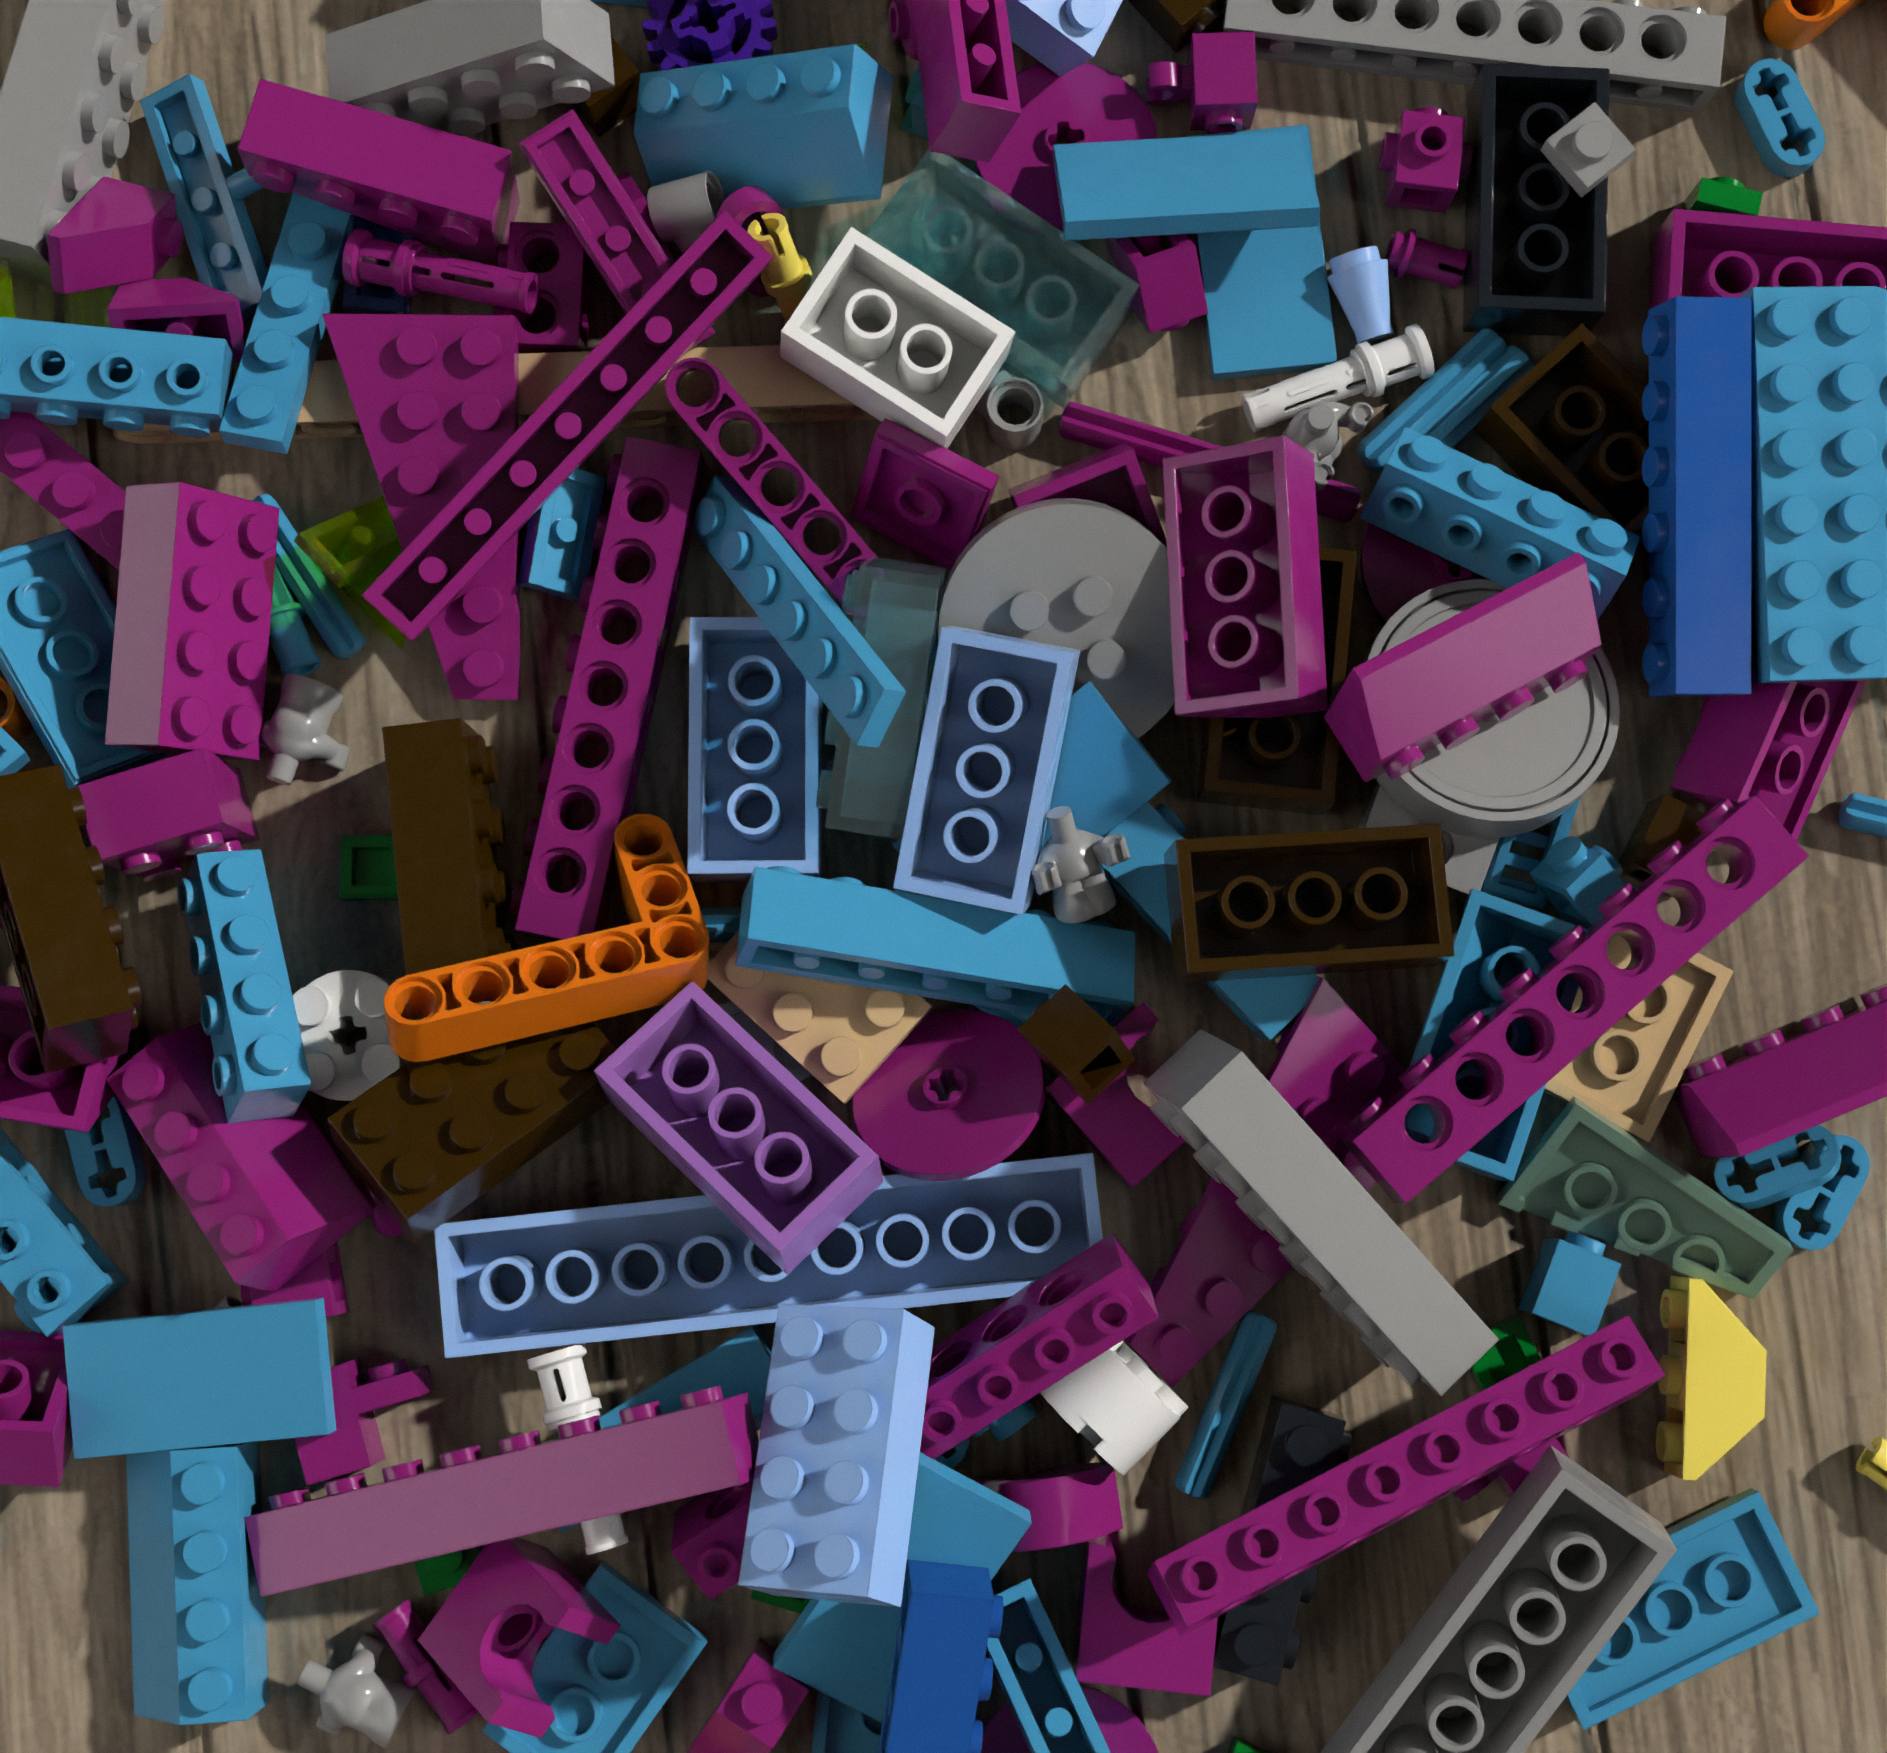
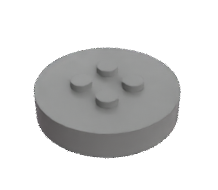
M1057 498L1030 503L1005 513L982 529L967 544L953 565L943 589L938 615V643L941 627L958 626L1080 650L1072 695L1087 682L1091 681L1137 739L1153 728L1165 716L1174 704L1167 548L1149 528L1127 513L1103 503L1075 498Z
M1473 579L1443 584L1427 590L1403 605L1388 620L1362 663L1508 588L1492 580ZM1600 646L1585 664L1589 671L1587 675L1567 689L1554 693L1552 688L1548 686L1533 694L1532 696L1535 701L1514 717L1500 721L1495 714L1478 723L1480 730L1459 746L1445 750L1442 743L1423 752L1422 754L1425 759L1404 775L1390 779L1385 772L1375 777V779L1392 799L1412 815L1428 824L1440 823L1442 830L1477 838H1500L1526 833L1546 825L1568 810L1595 782L1612 754L1619 728L1620 705L1616 680L1605 653Z

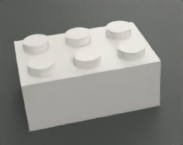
M851 227L781 330L780 357L881 422L887 418L948 449L1007 359L1016 331Z

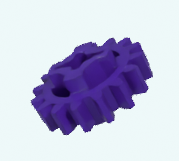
M647 0L646 2L649 15L652 18L642 21V28L645 39L650 41L646 45L652 64L661 63L660 71L773 55L772 44L769 42L778 39L776 20L771 19L774 15L771 0ZM684 8L681 16L676 17L679 14V12ZM713 27L715 32L708 34L706 28ZM746 42L742 49L736 53L739 44Z

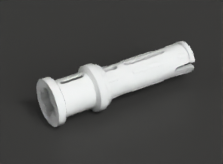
M1415 323L1407 326L1403 335L1373 346L1366 341L1357 344L1355 349L1351 350L1350 357L1299 374L1263 389L1244 393L1241 395L1242 407L1247 422L1255 433L1263 428L1292 418L1300 410L1307 407H1314L1324 402H1337L1363 393L1365 397L1371 396L1375 398L1384 394L1385 387L1418 376L1422 380L1434 376V360L1423 330Z
M585 1343L527 1360L529 1369L537 1371L547 1408V1411L542 1414L543 1423L548 1425L549 1431L556 1429L558 1438H561L558 1425L596 1415L600 1416L601 1402L599 1398L592 1397L582 1357L587 1353ZM620 1513L580 1522L587 1547L585 1548L587 1555L605 1551L629 1542L628 1536L624 1532Z

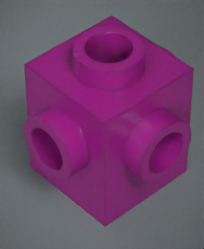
M1421 107L1413 111L1403 110L1394 133H1384L1380 148L1378 169L1388 171L1384 206L1446 213L1458 190L1459 180L1466 181L1470 171L1473 143L1463 141L1466 117L1449 116L1445 110L1436 107Z

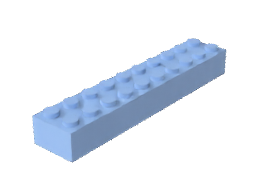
M1093 1153L1003 1162L978 1174L949 1181L918 1180L901 1174L883 1175V1183L788 1275L706 1195L443 1223L434 1230L445 1358L775 1323L779 1304L904 1309L1012 1297L1103 1239Z

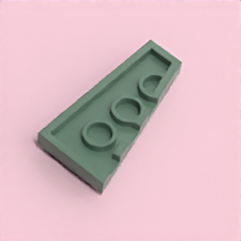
M1574 1096L1518 1167L1514 1181H1507L1496 1196L1498 1205L1517 1212L1525 1210L1547 1218L1554 1226L1576 1233L1579 1230L1611 1242L1614 1248L1638 1257L1640 1254L1665 1262L1670 1264L1675 1271L1694 1278L1703 1279L1707 1283L1750 1299L1756 1297L1794 1250L1789 1240Z

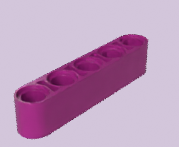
M696 357L683 359L676 363L668 372L665 382L666 397L676 412L842 605L850 611L860 614L873 613L882 608L890 597L892 582L891 576L881 560L716 367L707 360ZM691 371L705 372L710 375L713 381L714 390L712 397L702 406H688L683 403L679 396L680 381ZM733 420L749 422L756 432L755 446L744 456H731L725 452L721 445L720 437L722 430ZM783 468L789 470L798 480L799 489L797 496L791 503L785 506L771 504L763 494V480L774 469ZM814 518H829L837 524L840 530L841 539L839 545L828 554L814 553L804 542L803 534L805 527ZM859 566L871 567L881 577L882 586L880 593L876 598L868 602L855 601L845 590L846 576L852 569Z

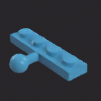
M189 73L141 99L140 103L170 193L175 194L176 211L183 226V233L201 284L237 296L242 320L245 322L255 316L268 271L244 198L265 187L257 184L252 177L248 176L246 168L236 173L234 172L205 83Z

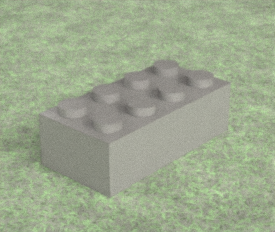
M427 0L325 35L330 99L456 135L479 134L485 130L486 125L506 119H528L535 116L538 109L561 102L570 104L580 103L588 100L591 93L615 86L609 13L590 0Z

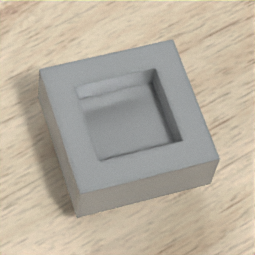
M1594 102L1549 137L1540 151L1582 198L1626 163L1634 154L1636 148Z

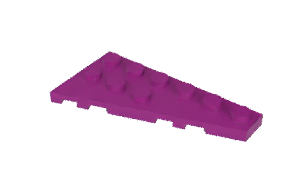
M322 313L403 551L519 429L518 318L514 315ZM520 530L429 626L453 699H521L520 585H517L520 572Z
M1317 976L1319 980L1307 1005L1299 1013L1292 1029L1286 1027L1276 1046V1049L1280 1051L1266 1079L1368 1192L1376 1184V1181L1342 1143V1140L1354 1130L1348 1123V1120L1375 1097L1379 1096L1386 1103L1403 1087L1398 1078L1406 1069L1326 980ZM1210 1175L1208 1177L1212 1180L1196 1210L1192 1208L1189 1210L1180 1228L1183 1235L1166 1267L1158 1269L1150 1284L1159 1318L1125 1339L1172 1388L1293 1267L1278 1251L1277 1248L1281 1244L1266 1229L1264 1231L1259 1229L1235 1203L1239 1198L1224 1183L1220 1185Z

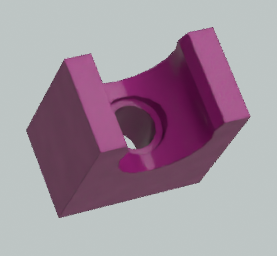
M1142 1002L1119 1022L1114 1029L1130 1051L1138 1039L1153 1031L1158 1018ZM1126 1069L1089 1105L1077 1096L1059 1077L1046 1087L1045 1095L1127 1187L1134 1188L1185 1142L1181 1135L1176 1137L1154 1115L1150 1107L1134 1095L1127 1083Z
M1108 1534L1085 1541L1072 1667L1077 1681L1211 1696L1218 1617L1179 1637L1163 1605L1141 1608L1128 1604L1115 1593L1112 1573L1116 1563V1556Z
M516 1537L486 1544L417 1641L488 1723L542 1738L555 1719L552 1707L540 1699L533 1683L532 1669L535 1654L543 1639L557 1627L608 1645L621 1624L548 1548Z

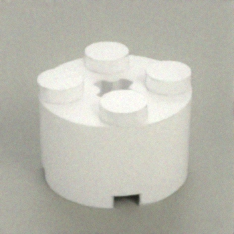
M341 970L315 979L293 995L311 1080V1086L308 1090L328 1099L351 1102L409 1062L394 1053L389 1043L384 1010V995L393 981L363 971ZM413 1017L409 1020H420L425 1017ZM355 1026L366 1028V1040L356 1042V1047L348 1046L347 1035L354 1032Z
M1124 1340L1040 1392L1058 1414L1077 1433L1080 1432L1096 1446L1094 1450L1122 1475H1125L1188 1409L1187 1404L1148 1368L1149 1365Z

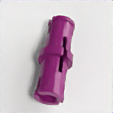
M407 1599L372 1626L375 1630L379 1631L407 1672L402 1677L409 1688L416 1685L445 1727L444 1731L449 1735L479 1712L417 1641L425 1631L426 1626L412 1608L410 1600Z

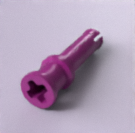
M360 228L353 230L345 244L342 262L343 276L346 283L351 286L362 287L368 282L392 287L398 295L408 298L419 295L422 291H427L467 301L512 308L528 314L533 312L538 301L540 284L536 273H523L476 261L429 253L427 247L418 240L406 239L402 243L376 239L373 238L371 232ZM379 259L389 261V267L379 265ZM455 275L489 281L494 283V287L488 288L455 281L454 277Z

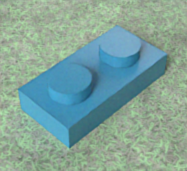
M576 469L529 519L517 585L571 601L580 600L584 579L590 571L594 548V533L601 509L605 477Z

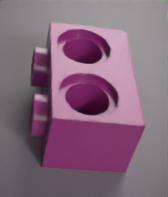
M510 222L509 244L501 243L499 245L498 267L523 273H535L530 270L538 258L545 255H553L558 257L559 260L552 270L545 273H536L539 277L540 289L536 307L531 314L512 308L496 306L494 315H514L518 318V354L588 351L593 273L592 260L567 223ZM544 314L556 317L553 326L548 331L540 334L527 332L529 323L535 317Z

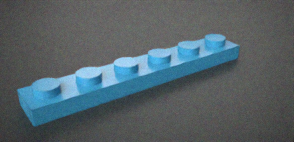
M292 194L220 425L219 432L225 443L288 454L326 327L322 313L330 314L343 270L342 262L345 244L352 233L355 215L299 194Z
M714 475L705 498L697 506L692 530L857 746L879 748L906 693L905 689L737 481L731 477Z

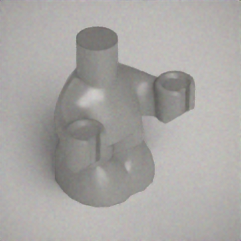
M1332 401L1324 402L1314 407H1307L1295 414L1281 436L1285 435L1314 454L1316 492L1323 490L1328 483L1327 480H1330L1335 473L1332 465L1339 458L1343 447L1339 427L1349 428L1355 433L1362 431L1367 425V421L1374 414L1369 404L1358 402L1351 407Z
M286 674L284 676L281 686V698L271 720L262 721L260 748L262 746L266 747L268 751L274 753L266 775L268 779L280 784L291 785L299 761L321 758L320 765L325 768L332 766L337 768L339 772L344 771L351 749L337 743L327 735L332 716L339 710L344 700V696L339 691L322 682L295 674Z
M1059 806L1049 810L1046 813V819L1051 837L1043 846L1037 863L1031 871L1037 894L1041 895L1052 890L1055 917L1064 923H1080L1110 911L1116 905V898L1112 886L1105 878L1102 864L1111 867L1131 859L1125 836L1122 834H1112L1102 837L1088 831L1076 829L1071 808L1068 806Z
M363 1633L352 1653V1658L335 1670H331L309 1659L297 1685L319 1695L321 1714L315 1725L317 1728L338 1737L341 1729L348 1726L366 1734L374 1743L386 1748L416 1686L409 1688L405 1682L392 1681L375 1672L378 1658L386 1644L385 1642Z

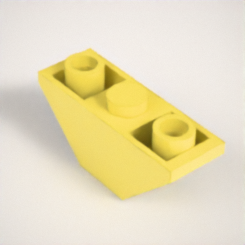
M1670 1275V1289L1663 1291L1660 1302L1661 1323L1669 1331L1668 1355H1662L1659 1361V1365L1665 1374L1658 1381L1661 1394L1666 1395L1665 1421H1660L1657 1426L1656 1453L1659 1461L1664 1462V1472L1682 1480L1696 1481L1765 1418L1767 1350L1703 1279Z

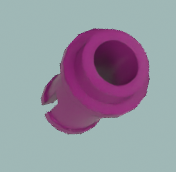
M1409 228L1406 233L1398 231L1393 233L1385 259L1388 260V269L1394 270L1393 276L1396 278H1402L1405 273L1456 289L1462 275L1457 274L1458 270L1439 265V263L1465 270L1468 250L1457 249L1416 237V230Z

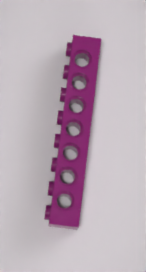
M627 436L623 455L615 453L611 459L607 489L608 491H613L614 495L609 515L601 513L595 528L593 546L595 551H600L596 574H587L582 585L580 610L587 612L582 636L574 634L567 651L566 671L573 672L568 696L560 695L558 697L553 713L552 731L559 733L554 758L545 757L539 774L538 793L545 795L540 819L532 818L530 820L525 836L524 855L531 856L526 881L518 880L516 882L511 897L510 917L517 919L515 930L524 935L558 941L605 929L615 884L614 833L618 824L625 818L630 817L692 539L695 512L701 499L707 472V466L701 450ZM656 499L664 503L660 516L651 522H639L632 518L635 507L643 500ZM640 558L650 562V570L643 580L637 583H625L619 579L620 570L627 561ZM628 618L636 622V632L628 642L616 645L606 641L607 628L615 620ZM608 678L622 681V694L615 703L608 706H599L592 702L593 689L600 681ZM592 739L607 741L609 753L601 765L594 768L580 766L578 754L581 747L587 741ZM578 800L592 801L595 807V815L592 822L581 830L567 829L564 820L567 808ZM564 861L577 862L581 869V877L577 886L565 893L555 892L551 886V874L554 868Z
M1756 795L1734 805L1728 798H1725L1712 807L1696 822L1697 826L1702 830L1698 836L1685 847L1679 840H1676L1658 853L1647 864V867L1653 872L1649 878L1636 889L1627 882L1609 895L1597 907L1604 915L1586 932L1580 925H1577L1565 933L1548 949L1554 957L1551 962L1537 974L1528 967L1516 975L1498 992L1505 1000L1486 1017L1478 1010L1463 1020L1448 1035L1455 1043L1436 1060L1430 1053L1422 1056L1399 1076L1398 1079L1405 1086L1386 1103L1379 1096L1375 1097L1348 1120V1123L1354 1130L1342 1140V1143L1394 1203L1407 1204L1809 857L1806 851ZM1710 851L1718 852L1728 863L1729 875L1724 884L1714 880L1707 870L1706 861ZM1662 892L1674 897L1679 904L1680 918L1675 926L1666 924L1658 915L1657 900ZM1613 934L1624 938L1631 948V960L1625 969L1616 967L1608 958L1607 943ZM1564 976L1576 981L1582 991L1581 1005L1574 1013L1564 1009L1557 999V985ZM1514 1019L1525 1022L1533 1034L1532 1047L1524 1056L1512 1051L1506 1040L1507 1028ZM1466 1061L1476 1065L1483 1075V1088L1474 1099L1463 1096L1455 1082L1458 1068ZM1416 1104L1427 1108L1434 1120L1432 1134L1421 1143L1414 1141L1405 1129V1116L1409 1109Z
M1114 1233L1098 1241L932 1347L920 1446L921 1453L932 1459L937 1458L1159 1318L1149 1282ZM753 1480L742 1485L700 1494L675 1511L671 1553L709 1600L739 1582Z
M1627 1315L1153 1562L1147 1575L1180 1637L1638 1396L1663 1378L1665 1374L1631 1318Z

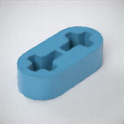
M1771 58L1759 60L1753 64L1735 88L1734 100L1736 108L1762 162L1768 170L1781 177L1791 178L1800 176L1813 165L1824 150L1826 138L1823 128L1796 73L1788 64ZM1759 83L1764 88L1774 86L1777 89L1778 94L1773 100L1768 94L1757 96L1754 90ZM1786 136L1791 142L1802 141L1805 147L1799 154L1795 149L1784 151L1781 147V143Z
M115 1094L107 1105L110 1109V1117L101 1121V1130L105 1142H102L97 1126H92L88 1133L65 1130L79 1188L88 1201L101 1207L125 1206L135 1201L143 1192L146 1183V1169L134 1123ZM106 1151L111 1166L113 1168H124L126 1172V1179L117 1183L118 1194H115L113 1188H101L99 1184V1177L108 1173L109 1167L105 1155Z
M1817 1125L1742 1157H1720L1716 1163L1714 1176L1718 1189L1726 1199L1742 1209L1750 1210L1761 1208L1827 1183L1839 1171L1842 1158L1837 1140L1832 1133L1823 1126ZM1810 1139L1815 1148L1824 1146L1828 1148V1151L1819 1155L1821 1166L1817 1169L1808 1170L1804 1162H1796L1782 1167L1780 1162L1800 1154L1797 1144L1803 1140ZM1741 1163H1747L1752 1171H1759L1772 1165L1775 1168L1774 1171L1760 1175L1755 1179L1758 1189L1754 1192L1745 1193L1740 1185L1729 1187L1728 1182L1737 1177L1735 1167Z
M1833 1135L1837 1140L1839 1149L1843 1150L1841 1162L1848 1166L1846 1175H1835L1832 1180L1827 1182L1825 1188L1821 1185L1776 1203L1772 1216L1773 1228L1775 1232L1789 1240L1793 1248L1820 1250L1832 1244L1839 1235L1870 1170L1869 1155L1864 1146L1856 1139L1845 1135ZM1810 1142L1804 1149L1798 1162H1804L1808 1170L1817 1169L1821 1166L1819 1155L1828 1151V1148L1826 1146L1815 1148ZM1819 1197L1812 1212V1218L1820 1223L1817 1232L1804 1231L1799 1235L1801 1224L1793 1218L1795 1210H1809L1816 1198Z

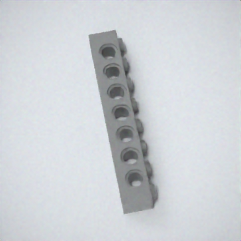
M1225 0L1222 13L1224 19L1221 23L1220 33L1255 32L1256 60L1473 86L1484 63L1610 69L1609 102L1702 113L1720 88L1727 16L1707 14L1703 9L1692 6L1678 7L1673 10L1645 7L1638 0H1616L1613 2L1595 0ZM1287 2L1294 5L1299 12L1296 14H1284L1278 11L1274 4ZM1340 9L1350 10L1360 20L1355 22L1345 21L1338 17L1335 11ZM1410 17L1417 21L1421 28L1408 29L1402 26L1396 18ZM1458 25H1472L1479 30L1482 36L1473 37L1466 35L1459 29ZM1519 32H1532L1540 38L1542 43H1529L1522 38ZM1588 38L1596 41L1603 51L1588 49L1581 39ZM1646 45L1656 48L1664 59L1651 57L1642 46Z

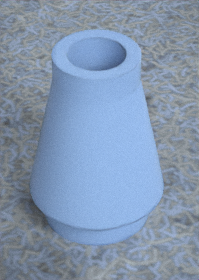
M1378 246L1356 249L1331 259L1329 264L1332 275L1327 277V280L1355 333L1357 344L1365 341L1369 343L1394 334L1390 317L1388 260L1380 258Z

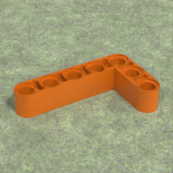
M635 814L625 818L618 824L614 833L615 880L630 924L418 972L394 981L384 995V1010L389 1043L394 1053L402 1059L412 1062L430 1061L664 1005L670 1002L692 981L699 988H705L709 968V932L672 830L668 824L658 816ZM673 956H683L685 958H675ZM609 971H621V973H610ZM545 986H557L556 988H543ZM481 1001H491L488 1004H477ZM413 1017H425L420 1020H409Z

